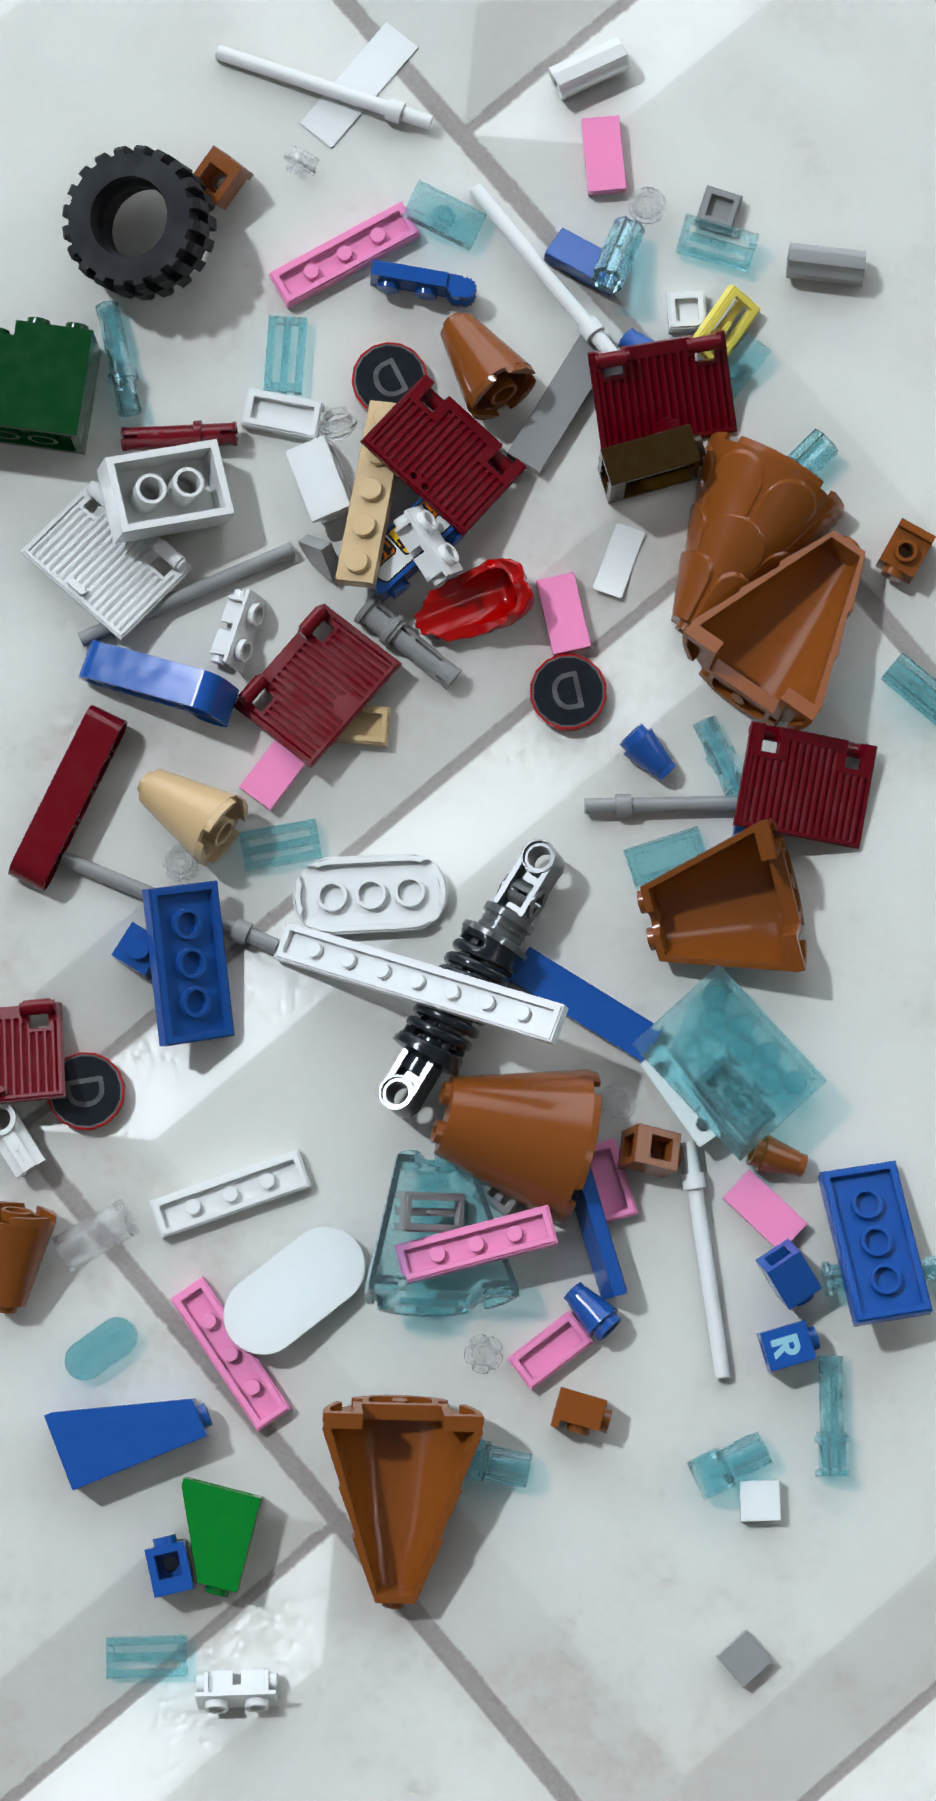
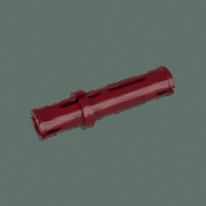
M202 420L193 421L192 425L121 427V436H123L121 446L124 452L127 450L158 449L217 439L218 446H238V437H236L238 427L236 421L232 423L203 424Z

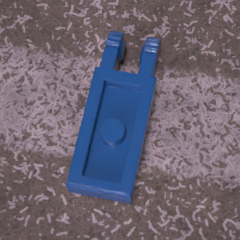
M380 260L372 262L370 285L377 286V290L389 294H397L399 290L415 292L414 295L417 298L424 300H436L437 296L446 297L451 306L459 307L461 305L462 308L464 306H472V303L475 302L477 285L468 276L464 278L462 275L450 274L449 272Z

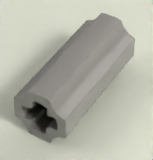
M790 242L786 263V278L862 286L866 265V251Z

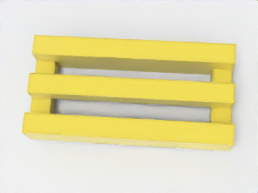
M728 285L693 335V338L709 335L710 331L714 329L736 298L714 330H724L726 333L742 307L745 306L747 308L726 338L728 356L761 310L735 285ZM711 351L697 353V357L701 360L714 358Z

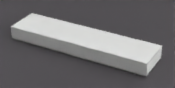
M297 1149L149 1202L161 1238L164 1239L310 1188L311 1184L300 1152Z

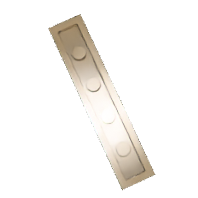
M370 400L363 438L396 403ZM361 444L335 580L338 585L376 589L397 475L363 444Z

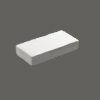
M249 388L241 426L242 428L310 441L318 437L324 402Z

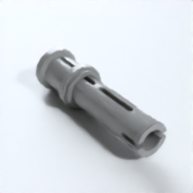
M376 594L371 596L355 616L354 622L357 624L363 623L380 637V643L387 646L393 645L447 690L462 670L407 627L405 617L401 614L396 616L379 602L380 597Z

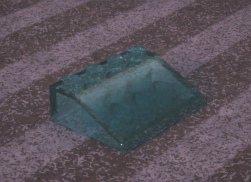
M720 965L716 966L632 1044L739 1161L827 1081Z

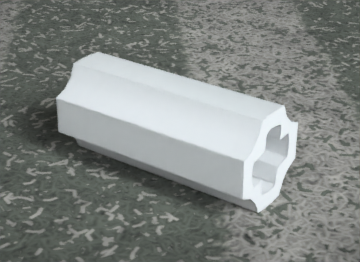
M615 37L548 68V73L556 94L563 100L630 69L631 65L622 42L619 41L618 37Z

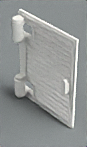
M92 480L20 552L122 641L193 567L185 560L181 553L166 540H162L159 537L114 544L106 508L98 518L86 509L94 499L105 508L100 483ZM161 557L172 566V569L165 577L152 567Z

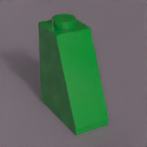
M185 1477L182 1482V1492L197 1583L206 1585L205 1592L228 1597L229 1591L235 1593L239 1591L263 1496Z

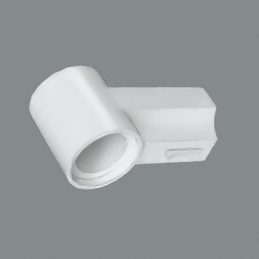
M0 1104V1109H6L10 1115L9 1125L5 1129L0 1130V1153L15 1177L19 1179L40 1167L47 1160L25 1127L15 1107L10 1104Z

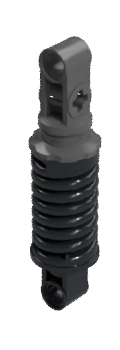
M535 839L525 845L513 868L501 882L493 901L487 900L483 907L485 913L482 914V918L478 922L469 919L464 920L460 935L462 938L454 939L452 943L455 951L447 952L444 956L446 964H441L438 967L509 987L512 974L517 973L522 963L528 958L527 954L520 948L521 942L524 941L525 936H530L534 928L531 925L533 920L542 911L548 895L564 871V861L550 842L543 839ZM543 855L551 856L549 863L545 867L535 868V863L539 857ZM415 1004L413 1007L415 1015L408 1016L405 1028L395 1033L393 1037L403 1050L380 1085L379 1098L382 1104L402 1118L416 1115L421 1110L423 1103L442 1072L452 1076L459 1074V1068L463 1063V1056L472 1048V1043L464 1038L465 1035L472 1039H477L480 1035L479 1029L472 1026L473 1022L479 1026H485V1024ZM408 1088L407 1099L401 1104H395L394 1098L396 1093L401 1089Z

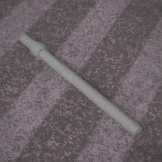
M288 542L167 594L139 623L295 557L296 555L291 543ZM101 623L78 632L83 647L89 645L92 640L99 641L110 635L116 638Z
M615 794V798H584L585 814L615 813L616 817H632V813L735 811L738 796L632 797L631 794Z
M67 851L63 853L59 865L142 900V889L154 888ZM221 915L223 933L230 935L229 940L241 945H245L247 942L273 954L275 953L280 939L252 928V923L240 918L234 921Z

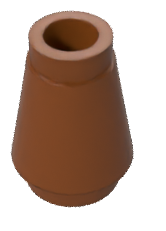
M765 1134L764 1137L755 1135L747 1153L746 1163L747 1165L754 1166V1170L757 1172L802 1177L807 1166L808 1155L801 1153L769 1134Z

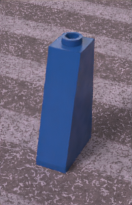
M196 1398L57 1411L44 1415L72 1491L209 1436L207 1427L213 1425L205 1403L198 1405Z

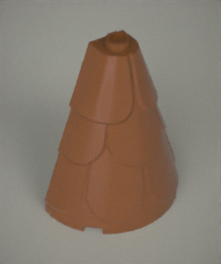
M728 432L713 433L704 448L703 465L699 469L695 499L690 509L685 551L681 553L671 616V621L676 623L675 629L683 634L693 619L738 593L741 587L777 568L781 560L820 539L836 525L837 520L844 512V504L837 493L830 491L827 495L821 489L824 482L822 479L798 462L773 448L741 436L738 442L729 440L731 435Z
M833 530L781 560L777 568L741 587L738 593L692 620V623L687 626L682 636L683 647L688 659L694 661L696 658L702 667V670L699 672L702 679L718 695L748 716L775 727L779 722L789 723L787 725L788 728L796 730L808 727L823 706L833 664L839 654L846 619H848L853 610L866 552L859 547L855 540L848 536H842Z
M425 1396L352 1397L351 1406L342 1407L341 1401L333 1402L323 1409L322 1431L339 1480V1491L354 1530L352 1533L353 1542L375 1603H382L383 1607L390 1609H401L406 1607V1604H416L442 1546L443 1531L462 1492L460 1489L483 1436L484 1416L480 1411L471 1406L461 1404L459 1405V1410H455L449 1407L448 1400Z

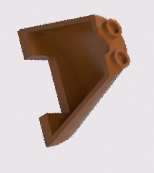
M765 819L755 823L640 886L641 891H637L638 906L642 914L648 913L650 916L652 927L646 929L647 941L651 951L656 950L659 961L788 972L805 971L807 964V942L805 939L799 940L803 930L802 926L805 925L799 889L782 835L775 837L772 832L778 830L777 824L773 819Z
M581 1069L450 1077L449 1082L444 1081L439 1095V1104L445 1105L443 1120L435 1121L431 1133V1143H435L434 1154L529 1209L549 1205L553 1222L562 1224L570 1217L576 1206V1201L570 1199L574 1191L583 1190L595 1151L602 1106V1095L594 1094V1086L600 1087L601 1084L599 1074L593 1070Z

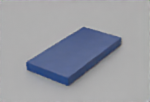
M206 881L142 889L159 1046L166 1047L235 1036L218 882Z
M896 1160L820 1172L817 1177L853 1327L930 1315L933 1309Z

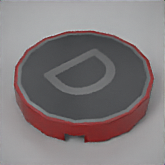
M385 342L374 345L360 355L353 367L352 387L355 398L366 412H368L370 400L397 403L424 374L427 375L423 360L418 354L403 344Z
M559 654L547 659L535 671L530 684V703L536 716L547 725L559 731H577L589 726L599 716L606 701V682L600 669L589 659L577 654Z
M79 1052L64 1058L66 1098L49 1099L51 1111L62 1123L77 1130H95L108 1125L118 1115L125 1102L126 1085L121 1071L108 1058L97 1053Z

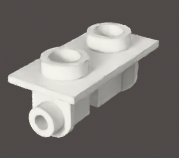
M422 505L403 511L405 514L393 521L397 527L394 531L409 553L420 546L424 552L413 560L428 583L432 581L434 586L437 587L445 582L448 576L464 570L458 562L459 555L450 543L445 542L437 529L438 523L431 512L424 509Z
M235 589L234 594L228 596L221 621L232 625L231 631L218 628L209 652L212 655V663L220 666L227 664L239 673H243L246 662L251 658L253 641L258 626L262 624L265 617L267 601L251 589L246 591Z
M269 1668L241 1670V1684L233 1685V1670L204 1671V1675L196 1676L197 1692L204 1691L195 1693L198 1709H205L207 1713L221 1714L228 1712L229 1708L243 1707L249 1712H264L270 1706H278L276 1690H270L277 1689V1672L269 1673Z

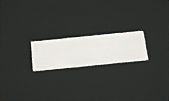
M386 22L334 83L377 96L418 47ZM323 95L301 120L300 124L332 148L365 109Z

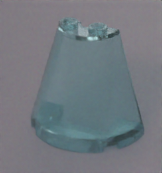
M406 1150L399 1152L395 1158L364 1293L367 1304L371 1305L376 1301L378 1310L391 1314L435 1317L468 1314V1309H473L480 1303H483L484 1309L488 1310L504 1305L519 1297V1287L508 1258L407 1285L406 1276L401 1274L394 1245L439 1233L394 1231V1223H400V1215H395V1207L401 1206V1199H396V1191L464 1193V1227L494 1218L479 1179L437 1155L434 1156V1160H428L424 1158V1155H421L420 1151ZM412 1200V1207L455 1209V1201ZM411 1216V1223L454 1224V1217Z

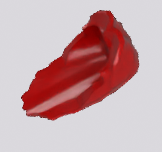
M488 559L481 565L447 580L441 587L427 593L422 609L414 614L416 620L415 627L420 629L423 636L435 635L437 639L450 643L458 639H472L476 636L513 625L531 610L534 603V594L530 584L527 582L523 566L512 559Z

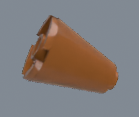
M457 312L450 315L444 321L440 336L467 409L474 419L488 420L498 417L500 415L497 409L506 404L512 409L528 396L536 383V379L533 376L536 373L528 362L471 313Z
M0 1201V1313L14 1314L17 1313V1308L26 1306L56 1224L57 1214L53 1210L37 1206L36 1213H34L32 1210L24 1208L25 1203Z

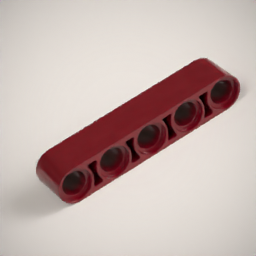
M94 705L88 708L14 855L8 875L42 891L48 888L59 867L62 855L67 851L123 738L128 721Z

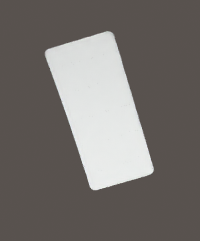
M621 523L615 525L593 585L595 590L618 598L622 597L645 535L643 531Z

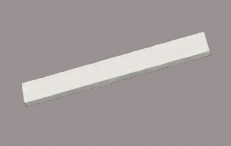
M288 921L273 956L279 962L554 1046L569 1009L564 1004Z

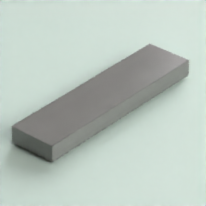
M581 334L507 452V457L514 461L518 458L526 465V468L538 475L543 471L592 391L587 353L599 350L592 342L587 343ZM610 340V341L615 345V347L618 349L619 344H617V343H615L614 341Z

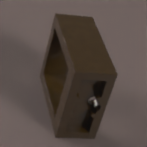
M690 424L600 449L597 469L608 504L695 480L699 467L703 465L702 457L705 456V449L700 434L693 435Z

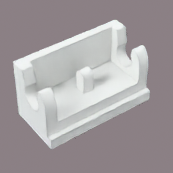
M322 435L285 451L311 521L313 523L321 521L322 525L347 516L352 491L333 442L325 435Z

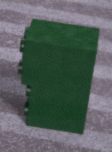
M28 317L27 321L16 320L14 335L10 334L9 330L0 328L1 444L85 455L101 350L94 331L89 330L87 325L78 322H67L65 326L50 324V321L44 318Z

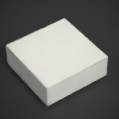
M705 290L666 293L668 333L696 332L706 318Z
M779 1480L739 1481L741 1522L781 1520Z

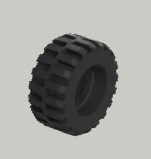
M136 145L134 150L127 146L117 147L113 151L114 156L104 152L95 157L97 164L93 168L86 165L78 173L82 177L78 186L71 184L67 193L72 196L70 205L64 204L62 217L68 219V225L62 227L63 238L72 243V245L68 246L67 251L71 259L79 263L78 269L86 277L122 297L129 299L136 297L143 301L153 300L155 294L163 298L174 294L173 286L176 284L184 288L192 282V278L189 275L194 269L198 272L202 271L206 265V262L201 260L205 251L212 253L215 241L209 238L210 231L215 232L217 230V219L209 214L215 208L212 197L205 193V184L198 176L192 173L190 168L159 149L154 151L148 146ZM145 190H156L163 196L167 208V222L164 232L155 246L147 252L135 257H124L118 253L113 241L112 228L116 213L120 206L132 195Z

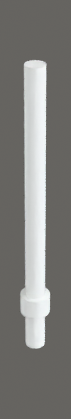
M222 45L218 46L215 54L216 60L384 115V120L400 124L402 121L430 130L433 122V115L406 107V102L394 98L388 101Z
M481 183L475 185L470 190L471 196L579 326L577 331L587 343L592 342L601 353L618 351L604 333L605 327L597 317L590 316L485 187Z
M696 1142L680 1143L683 1150L682 1158L685 1171L681 1178L683 1191H688L715 1379L731 1377L703 1188L707 1187L705 1172H700Z

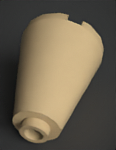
M163 769L147 772L141 778L137 790L140 792L139 801L181 846L203 866H207V860L214 864L230 849L240 833L234 829L238 819L240 818L245 822L248 815V803L242 797Z

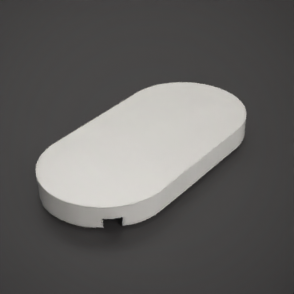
M416 853L342 856L318 859L303 870L293 888L294 908L303 924L308 928L334 936L423 930L440 918L448 901V884L444 873L430 859Z
M317 1227L303 1233L241 1281L231 1291L226 1300L223 1314L224 1327L231 1341L243 1351L256 1355L275 1354L284 1350L358 1290L365 1273V1259L361 1247L350 1234L335 1227Z

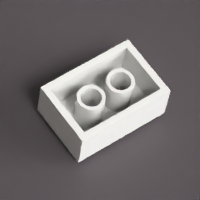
M217 439L105 457L97 469L114 544L225 525L234 514Z

